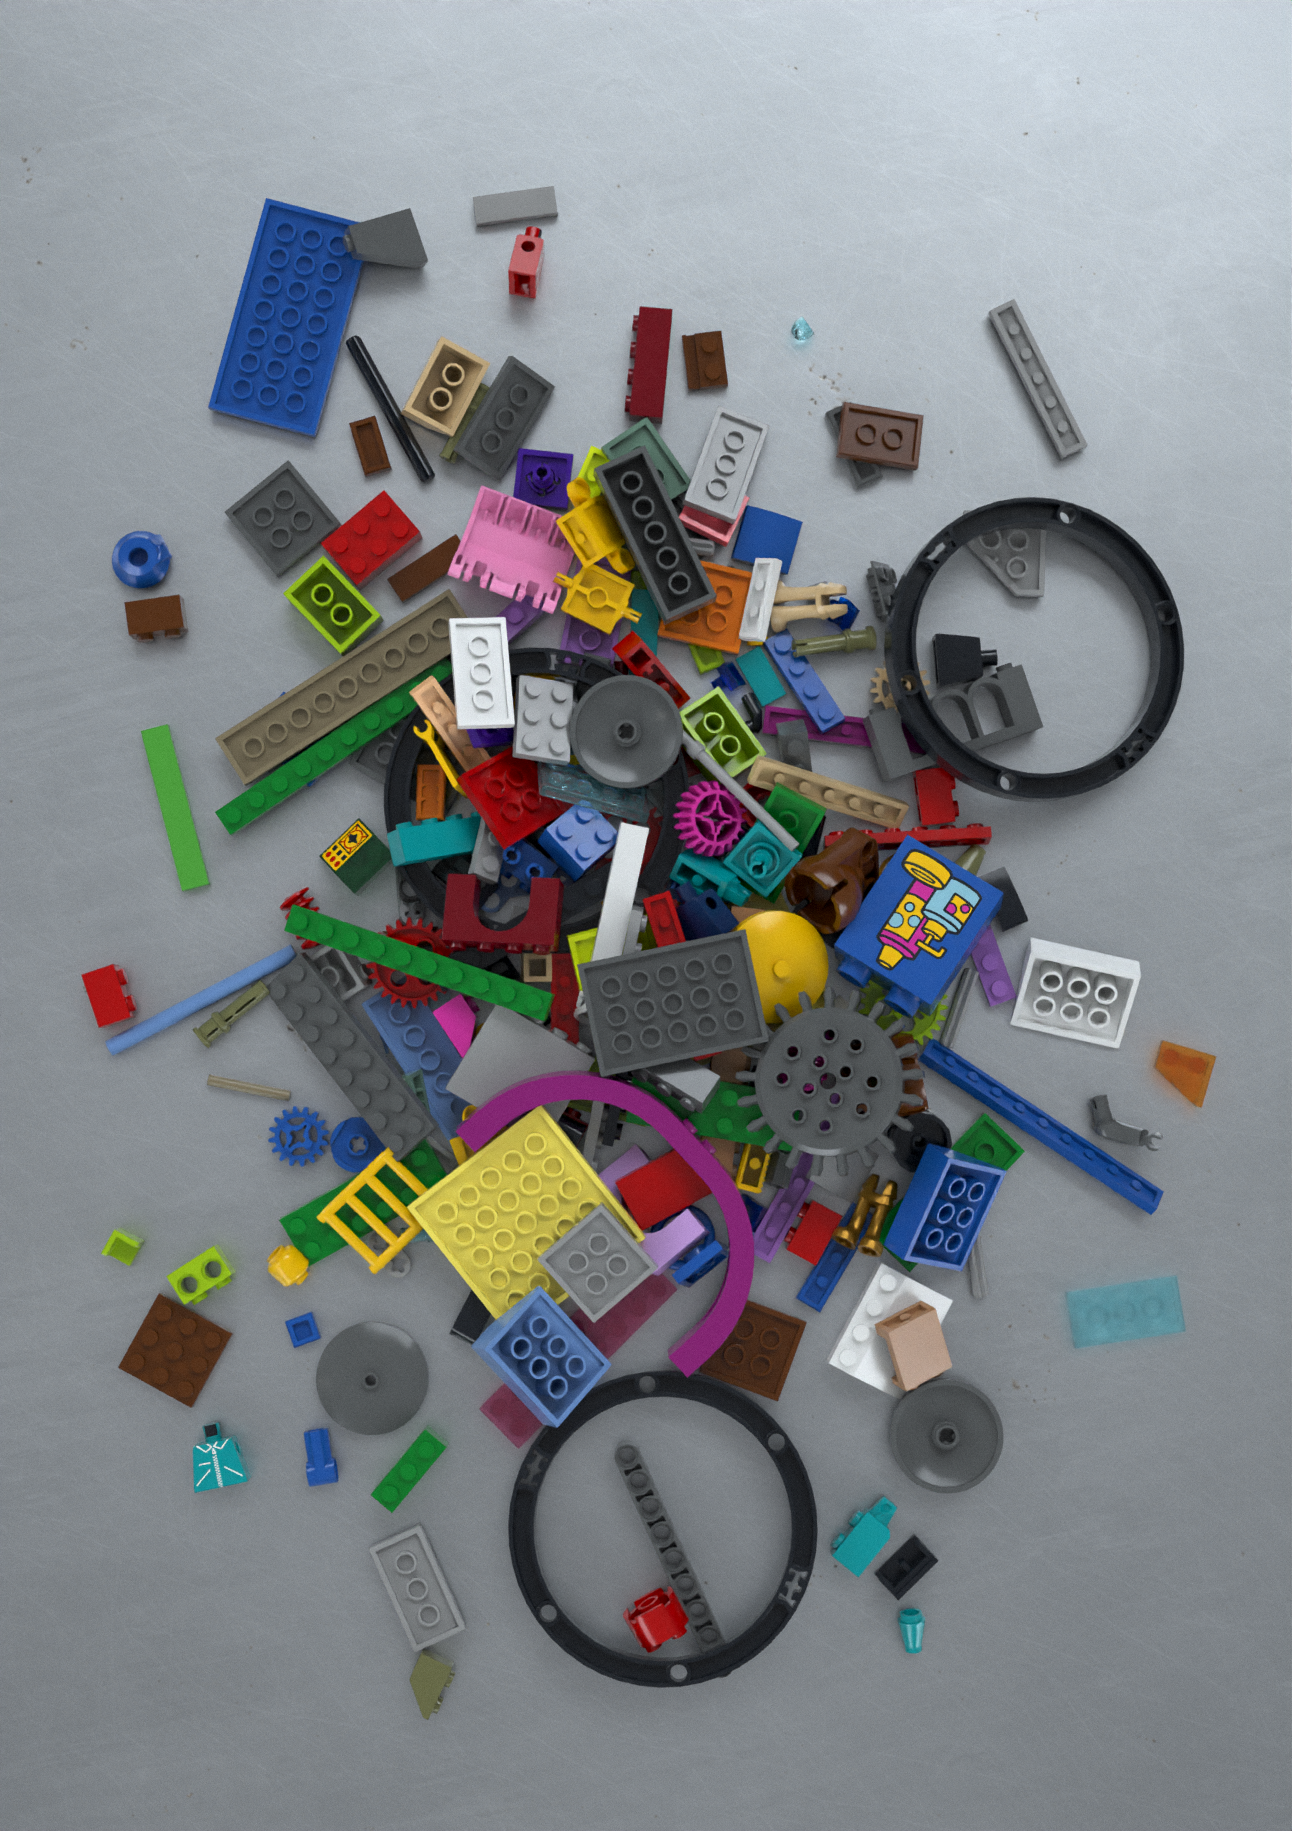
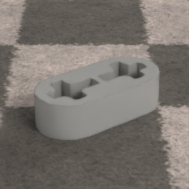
M375 1232L370 1236L368 1245L379 1257L385 1250L382 1247L379 1249L375 1248L374 1245L377 1243L376 1236L382 1238ZM404 1249L395 1258L397 1260L402 1258L405 1260L406 1263L403 1265L405 1271L401 1272L399 1269L394 1271L392 1269L394 1265L393 1260L384 1266V1269L392 1277L402 1278L411 1270L412 1262Z

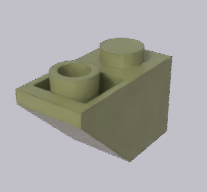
M426 1648L422 1649L409 1680L424 1719L429 1720L432 1712L438 1713L444 1699L439 1695L444 1686L450 1687L456 1672L451 1670L454 1661Z

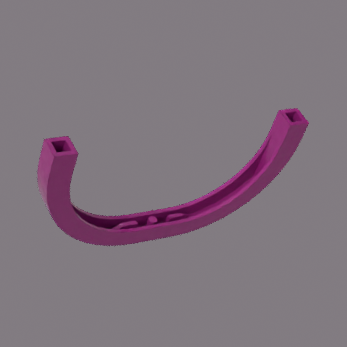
M574 1070L544 1073L514 1083L491 1096L456 1128V1133L474 1152L511 1120L533 1108L563 1100L584 1099L600 1101L623 1108L650 1124L711 1189L721 1207L727 1224L729 1253L724 1279L712 1305L704 1316L668 1349V1358L688 1378L712 1356L732 1332L748 1299L754 1270V1241L747 1209L730 1173L715 1156L714 1153L717 1152L715 1147L706 1138L701 1141L695 1134L698 1131L688 1118L682 1120L668 1105L649 1091L616 1076L607 1075L601 1077L599 1072Z

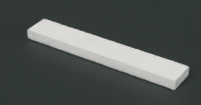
M620 822L591 961L622 955L649 828Z

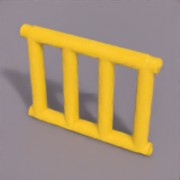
M389 1147L381 1152L317 1215V1219L320 1222H327L370 1264L369 1269L373 1274H376L424 1229L409 1209L374 1176L387 1164L418 1196L428 1190L400 1161L397 1162L394 1159V1152ZM365 1184L375 1191L410 1226L399 1237L354 1195ZM345 1203L390 1245L379 1257L335 1215Z

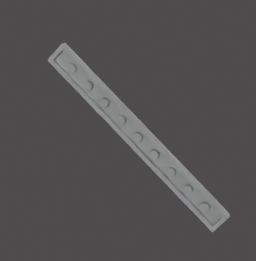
M635 905L632 907L623 955L639 952L642 949V943H637L639 932L645 933L648 916L643 915L644 907ZM593 1101L583 1150V1157L595 1172H597L599 1159H594L595 1149H601L604 1133L599 1132L600 1124L607 1121L609 1106L604 1105L605 1103L600 1101Z

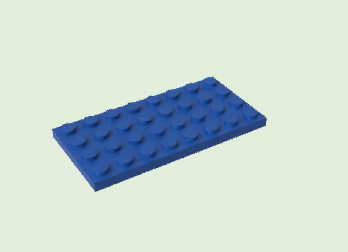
M266 198L208 408L210 410L316 437L364 263L363 260L353 259L351 252L346 251L342 237L345 235L344 232L348 226L360 222Z

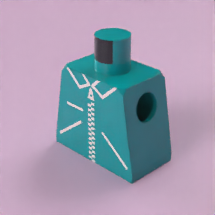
M219 1422L203 1425L205 1441L193 1446L194 1492L197 1493L247 1482L251 1478V1473L237 1437L235 1435L222 1437Z

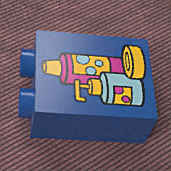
M907 834L862 902L856 918L847 925L835 943V958L841 961L836 972L859 988L864 989L869 980L886 989L889 992L885 996L884 1002L905 1017L912 1018L917 1010L930 1017L1000 910L1004 893Z

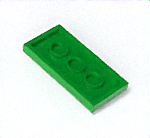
M778 782L763 807L799 843L796 849L802 854L827 808ZM740 876L737 878L740 881L739 884L747 890L773 904L776 902L785 884L784 877L772 892L765 897Z

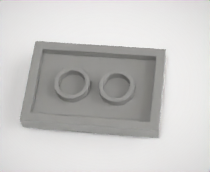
M525 675L517 677L513 757L565 766L570 762L573 684Z

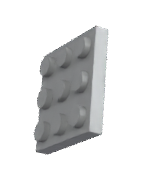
M602 1202L537 1258L593 1323L658 1269L657 1263Z

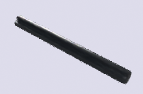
M357 335L352 336L346 341L350 353L420 481L424 483L430 481L435 477L432 467L404 416L400 414L401 411L362 339Z

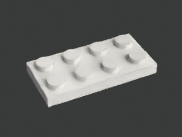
M506 617L450 618L448 625L457 729L513 728L515 720Z

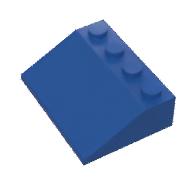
M928 1144L883 1245L905 1261L963 1271L1007 1171L949 1148Z

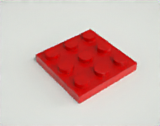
M513 746L456 779L504 850L559 818L567 811L533 760L513 757Z

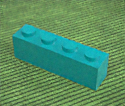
M476 811L470 813L471 817L463 818L462 814H455L446 817V821L438 822L437 818L422 820L421 825L413 826L412 822L395 825L396 830L387 834L394 867L473 854L482 817Z

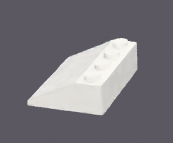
M1030 937L1023 961L1010 1025L1119 1049L1141 978L1139 961Z
M878 1261L826 1360L844 1372L901 1400L905 1391L892 1382L891 1378L896 1375L888 1345L886 1339L877 1334L874 1324L919 1301H923L936 1308L941 1325L953 1300Z

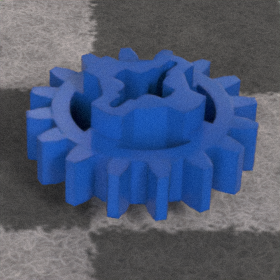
M293 1106L292 1114L287 1109H284L282 1111L283 1119L279 1117L274 1118L278 1125L277 1127H270L269 1131L275 1133V1137L268 1139V1141L276 1143V1147L272 1149V1152L280 1151L282 1153L279 1158L280 1161L289 1158V1165L294 1166L296 1160H299V1164L302 1167L306 1165L307 1158L310 1162L314 1163L316 1162L315 1154L321 1156L325 1154L321 1146L329 1145V1142L324 1140V1135L330 1134V1130H323L322 1126L327 1121L317 1120L319 1116L318 1111L310 1115L309 1107H304L303 1111L300 1112L298 1106ZM296 1117L305 1118L301 1125H294L292 1122H289V1120ZM314 1126L317 1130V1142L312 1138ZM305 1129L303 1133L305 1141H298L293 1144L296 1138L295 1134H293L294 1131L297 1132ZM282 1131L286 1134L287 1143L285 1146L281 1140ZM300 1147L310 1151L304 1155L293 1154Z

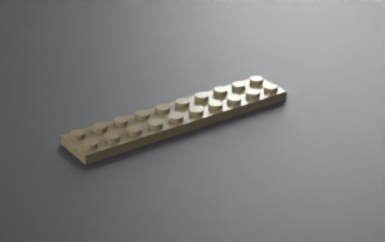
M448 589L216 737L217 743L245 786L251 784L351 720L383 697L443 659L451 656L449 619L468 618L451 590Z

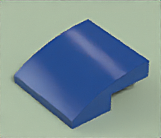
M747 505L731 558L754 566L756 558H777L782 561L780 574L787 575L803 522L772 511Z

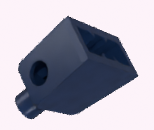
M690 880L675 888L682 900V903L675 907L686 941L724 934L739 924L738 920L713 889L709 888L697 894Z

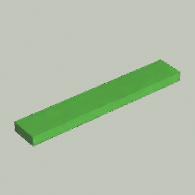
M166 724L143 730L141 734L181 889L184 892L210 885L170 727Z

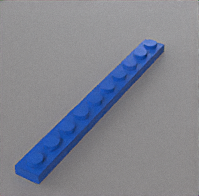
M934 1038L929 1039L918 1060L928 1068L934 1070L952 1084H955L1092 1177L1101 1181L1150 1215L1156 1211L1164 1191L946 1046L941 1045Z

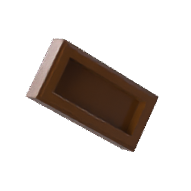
M376 416L349 423L365 477L391 470Z

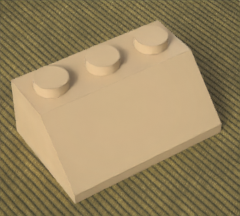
M441 336L436 342L400 414L425 428L453 437L490 363Z

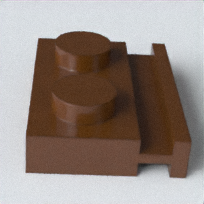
M721 330L695 333L688 336L682 335L688 392L697 389L706 390L728 387Z

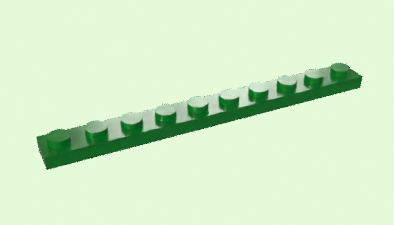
M447 658L443 659L377 701L217 810L215 813L229 834L233 836L408 717L417 706L409 692L431 675L439 683L452 673V665Z
M294 904L284 931L542 1021H546L555 994Z

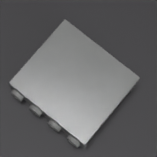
M495 1004L464 1058L446 1084L445 1089L478 1108L491 1096L526 1078L557 1071H588L595 1060V1056L591 1054L593 1049L586 1044L578 1041L576 1045L567 1040L569 1035L559 1028L554 1027L551 1030L543 1025L544 1021ZM570 1100L551 1102L543 1106L554 1120L558 1122ZM531 1110L524 1112L506 1125L510 1127Z

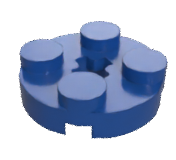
M352 1117L341 1122L334 1129L330 1138L331 1152L335 1162L349 1172H362L386 1149L363 1117ZM362 1137L364 1139L363 1144L366 1146L365 1150L359 1149L357 1152H354L352 1150L354 1148V1145L351 1143L352 1139L358 1140Z

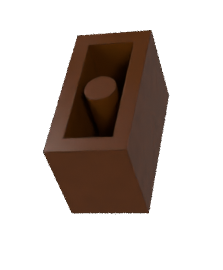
M179 594L124 602L128 633L133 639H137V642H150L154 640V636L165 635V638H178L182 636V632H188L185 603Z

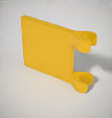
M427 719L424 720L428 728L423 733L419 731L417 726H414L415 734L425 740V743L432 749L452 786L468 799L456 781L459 774L445 751L444 741L439 734L438 741L434 740L433 725Z

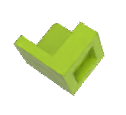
M120 1227L114 1229L101 1254L104 1256L110 1255L131 1266L145 1240Z

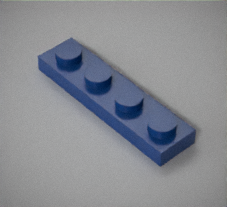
M786 628L784 631L765 640L763 646L822 735L843 723L845 717L805 656L796 658L793 656V652H796V650L792 651L791 642L794 638Z

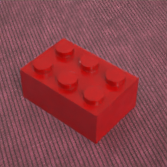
M383 490L326 538L321 545L359 591H361L423 537L417 527L386 491Z

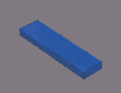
M854 1202L850 1204L837 1227H846L857 1204ZM868 1212L855 1250L844 1247L831 1237L817 1265H814L796 1295V1299L821 1312L856 1253L858 1244L869 1227L873 1216L872 1213Z

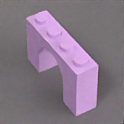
M637 1144L632 1146L598 1175L626 1211L627 1204L615 1180L652 1161L642 1147ZM686 1209L662 1230L654 1233H644L646 1238L639 1244L657 1263L658 1269L652 1274L659 1276L710 1232L693 1211Z

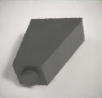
M410 208L350 225L342 237L344 247L347 252H351L353 259L417 269L424 267L428 262Z

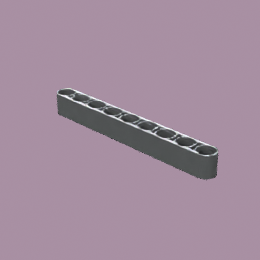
M625 1440L620 1442L615 1448L614 1456L617 1467L673 1591L689 1618L688 1624L701 1652L711 1649L725 1642V1637L639 1447L633 1441ZM624 1448H630L635 1452V1457L631 1461H623L619 1456L620 1451ZM636 1474H642L646 1477L647 1482L642 1487H635L631 1483V1478ZM654 1500L658 1504V1509L653 1513H647L642 1507L644 1502ZM659 1526H666L670 1530V1534L668 1537L661 1539L654 1534L655 1529ZM670 1552H677L682 1556V1559L678 1564H670L667 1562L666 1556ZM682 1578L691 1579L693 1581L692 1588L689 1590L680 1589L678 1587L679 1580ZM694 1604H701L704 1606L705 1611L700 1616H694L690 1613L689 1609ZM706 1630H713L717 1637L711 1642H706L701 1638V1635ZM729 1672V1673H727V1674H725V1675H723V1676H721V1677H719V1678L727 1677L728 1675L731 1674V1672Z

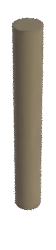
M209 1074L207 1085L284 1101H290L291 1097L290 1090L211 1074Z

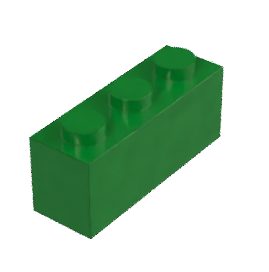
M427 1425L375 1487L371 1496L393 1513L447 1448L449 1442Z

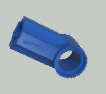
M318 1428L305 1431L304 1439L308 1462H306V1474L309 1487L338 1483V1468L336 1459L332 1455L329 1429Z

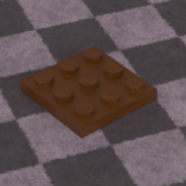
M159 1293L118 1368L192 1408L234 1332L165 1294Z
M747 1299L742 1314L732 1332L712 1356L700 1366L699 1372L778 1402L807 1322Z

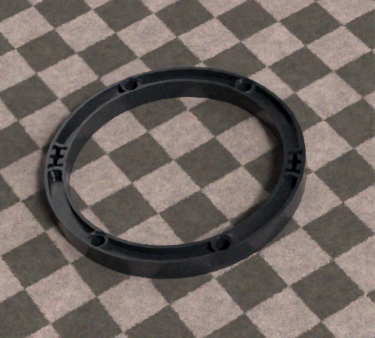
M1026 497L997 501L978 507L947 525L921 548L904 571L893 594L885 627L884 655L887 678L897 710L907 729L927 755L946 772L981 792L999 798L1024 802L1057 801L1089 792L1117 779L1137 764L1157 742L1170 720L1181 689L1184 670L1183 631L1175 600L1163 574L1142 546L1121 527L1090 509L1057 499ZM1061 512L1068 516L1069 523L1062 521L1060 517ZM1032 528L1052 531L1071 537L1087 545L1105 558L1124 578L1140 605L1148 630L1151 651L1149 681L1143 703L1136 718L1122 738L1108 752L1081 768L1060 773L1041 774L1012 770L995 764L969 749L954 736L940 719L926 694L920 676L916 652V631L923 599L930 583L948 558L959 548L981 536L1007 529ZM943 542L945 547L932 560L928 559L927 557ZM1158 609L1164 612L1165 621L1159 618ZM904 678L910 682V691L902 688L901 679ZM1139 739H1140V740H1144V741H1141V742L1137 743V744L1133 747L1132 750H1133L1134 752H1132V753H1130V754H1128V755L1125 754L1126 752H1128V751L1132 748V746H1133L1132 743H1133V742H1135V741H1137V740H1139ZM1001 777H1005L1009 781L1008 790L1003 789L1001 786Z
M531 647L508 650L511 678L518 677L519 675L553 676L593 687L607 678L624 675L603 662L572 651ZM550 655H556V661L564 662L566 658H570L571 664L579 666V661L586 662L581 668V675H576L578 668L569 667L568 671H563V666L555 663V670H550L552 665ZM451 673L440 681L439 685L455 706L453 674ZM418 705L401 728L392 748L384 784V815L387 834L396 830L395 825L412 822L411 788L418 758L426 742L415 734L413 728L417 726L421 733L425 732L428 728L424 721L427 717ZM681 749L677 764L672 766L661 777L664 795L661 830L652 856L637 882V887H643L648 891V897L657 895L663 888L681 853L684 840L678 838L682 833L681 829L674 828L676 824H679V819L673 816L675 813L680 812V809L675 805L677 802H683L680 795L684 792H689L688 773ZM421 862L399 866L406 881L419 899L443 921L446 889L432 873L428 864ZM633 901V905L644 907V903ZM601 911L580 921L562 925L560 927L558 952L569 950L567 935L597 928ZM478 914L481 924L490 930H494V925L500 927L504 924ZM522 950V953H533V950Z
M667 1370L634 1373L609 1380L592 1388L558 1428L546 1425L531 1445L520 1467L511 1497L508 1521L509 1548L518 1586L532 1614L549 1637L567 1654L599 1674L629 1684L657 1688L688 1686L721 1677L741 1667L771 1644L794 1615L805 1594L815 1561L818 1535L817 1510L806 1468L795 1446L775 1419L759 1404L725 1383L697 1374H691L687 1378L683 1372ZM650 1376L655 1380L656 1384L652 1392H644L640 1388V1380L643 1377ZM648 1397H674L697 1401L718 1409L742 1424L758 1439L774 1461L784 1482L791 1511V1542L787 1563L782 1578L764 1609L749 1625L729 1640L711 1649L680 1657L660 1658L629 1653L599 1640L582 1628L568 1614L552 1591L542 1568L536 1540V1515L540 1491L546 1474L563 1445L581 1426L601 1412L625 1402ZM773 1434H780L784 1437V1446L779 1450L772 1449L768 1444V1440ZM535 1449L541 1456L548 1458L547 1462L543 1458L540 1460L538 1468L541 1470V1473H536L531 1482H537V1486L532 1483H521L522 1477L526 1480L531 1472L527 1465H532L537 1458V1455H533ZM790 1568L798 1572H806L805 1577L800 1574L797 1581L798 1586L801 1588L799 1590L794 1589L792 1592L791 1600H795L793 1605L786 1598L779 1596L780 1593L785 1597L787 1596L789 1588L785 1583L787 1581L792 1582L796 1575L794 1571H789ZM543 1606H553L556 1610V1617L552 1620L545 1619L541 1613ZM674 1665H682L686 1668L687 1674L682 1679H676L671 1674V1668Z

